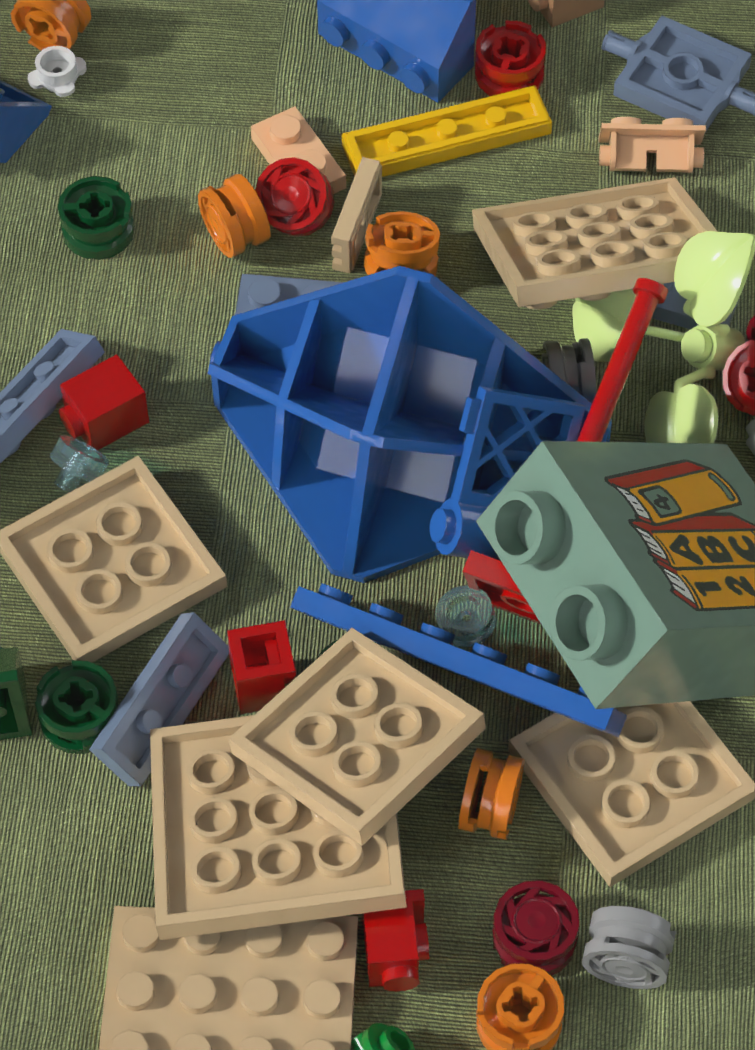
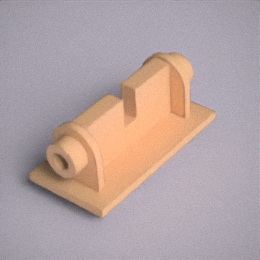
M636 117L613 118L611 123L601 124L599 143H609V145H600L599 166H609V171L646 172L647 153H656V172L693 173V168H703L704 147H694V145H701L706 132V125H693V121L687 118H669L663 120L662 124H642L641 119Z

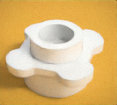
M47 47L37 55L35 59L36 70L28 74V83L34 89L46 88L56 93L57 96H69L75 91L74 83L78 76L86 72V62L80 57H75L74 53L66 47Z

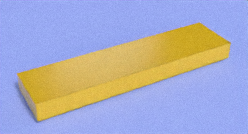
M536 85L342 133V147L354 177L362 157L380 161L382 177L550 135L552 134V120Z

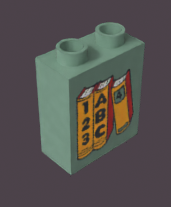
M542 441L476 522L594 708L606 709L755 695V484L728 445L712 443Z

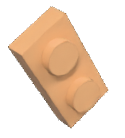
M296 106L251 126V139L269 164L284 158L295 157L310 162L328 178L334 194L346 189V174Z

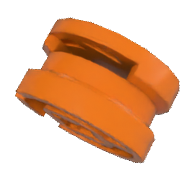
M17 0L14 4V9L10 13L16 30L22 32L24 29L31 36L28 43L41 51L50 46H63L71 49L78 38V32L83 33L92 18L91 9L86 0Z
M234 174L226 178L223 186L217 189L209 186L199 191L198 205L202 218L213 241L225 256L233 258L242 254L245 246L250 243L258 246L269 241L271 233L266 212L256 191L244 176Z
M398 211L377 216L374 225L368 223L365 238L367 249L364 256V268L367 275L402 266L436 276L440 231L433 221L417 213Z
M476 749L463 794L459 816V830L475 833L478 828L489 830L490 836L493 838L507 840L509 835L507 826L508 824L512 825L523 777L525 763L523 758L509 755L506 760L494 758L492 751ZM484 771H487L488 774L481 794L479 812H475L482 786Z
M510 964L496 969L484 980L477 998L476 1030L486 1049L552 1050L556 1046L562 1032L564 996L557 981L545 970L531 964Z

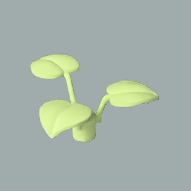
M706 231L691 237L681 249L674 272L675 287L677 292L687 299L683 306L684 313L693 318L699 325L686 333L649 325L645 335L681 342L683 357L690 365L698 368V370L678 378L674 382V392L661 391L651 398L644 422L647 443L714 444L719 417L716 401L706 388L692 383L703 378L713 379L716 375L715 370H724L727 358L738 346L745 343V339L739 330L721 323L732 313L746 283L755 252L754 234ZM633 289L611 292L607 298L595 301L575 298L572 309L576 342L582 338L590 340L594 361H610L636 298Z

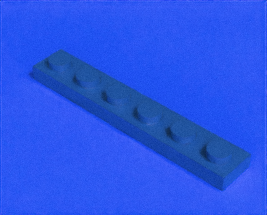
M321 583L318 593L300 586L297 588L290 608L345 631L354 628L367 638L383 646L619 738L627 715L615 708L595 709L581 686L577 694L558 687L557 684L561 676L530 663H527L524 673L504 666L508 655L476 642L471 652L465 651L452 645L455 635L424 622L420 631L416 632L400 625L404 615L375 603H371L368 613L350 606L353 595Z

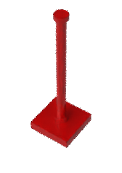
M638 278L633 288L636 298L577 441H602L656 306L665 302L669 292L659 282L648 278ZM471 550L462 572L474 600L542 625L500 560Z

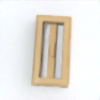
M365 157L361 159L331 236V244H334L332 248V257H334L332 262L333 270L350 273L355 267L366 238L368 223L371 224L382 196V165H380L378 160Z

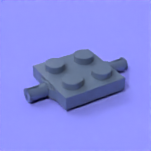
M661 16L652 30L636 41L615 33L613 30H609L608 34L605 35L601 49L627 60L626 67L614 83V96L666 119L687 118L693 121V125H706V131L718 113L729 105L755 116V93L739 86V82L750 68L751 53L665 16Z

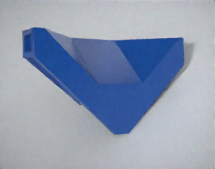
M402 266L232 316L222 341H217L213 348L208 374L211 375L215 407L332 575L361 583L369 582L441 554L437 550L435 542L431 539L430 521L433 513L446 500L451 499L467 433L460 431L459 427L467 396L476 398L479 386L578 402L586 407L579 435L592 405L586 398L433 274ZM493 404L488 428L495 439L518 422L508 405ZM523 408L526 415L533 411V409ZM551 413L534 426L541 442L552 441L559 436L564 418L563 414ZM611 419L601 442H610ZM524 433L504 448L502 453L513 470L527 460L534 449ZM493 457L477 469L472 489L486 490L504 477Z

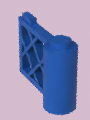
M481 386L478 387L476 398L467 396L459 430L467 433L452 496L451 499L446 500L433 513L430 521V536L432 541L435 542L437 550L443 555L468 558L472 550L500 560L476 520L524 464L523 462L512 470L502 450L524 433L535 450L541 443V440L534 426L551 413L564 415L560 434L552 441H577L586 407L578 402ZM493 404L508 405L518 422L494 439L488 428ZM523 408L533 409V411L526 415ZM493 457L504 477L486 490L472 489L477 469Z

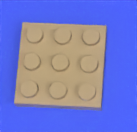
M139 455L0 530V554L71 658L75 661H89L93 663L227 587L225 573Z
M351 628L228 738L233 755L363 846L486 729L484 713L354 628Z
M691 701L615 708L627 715L619 738L554 713L509 739L508 751L510 754L525 760V774L609 887L755 799L754 781Z

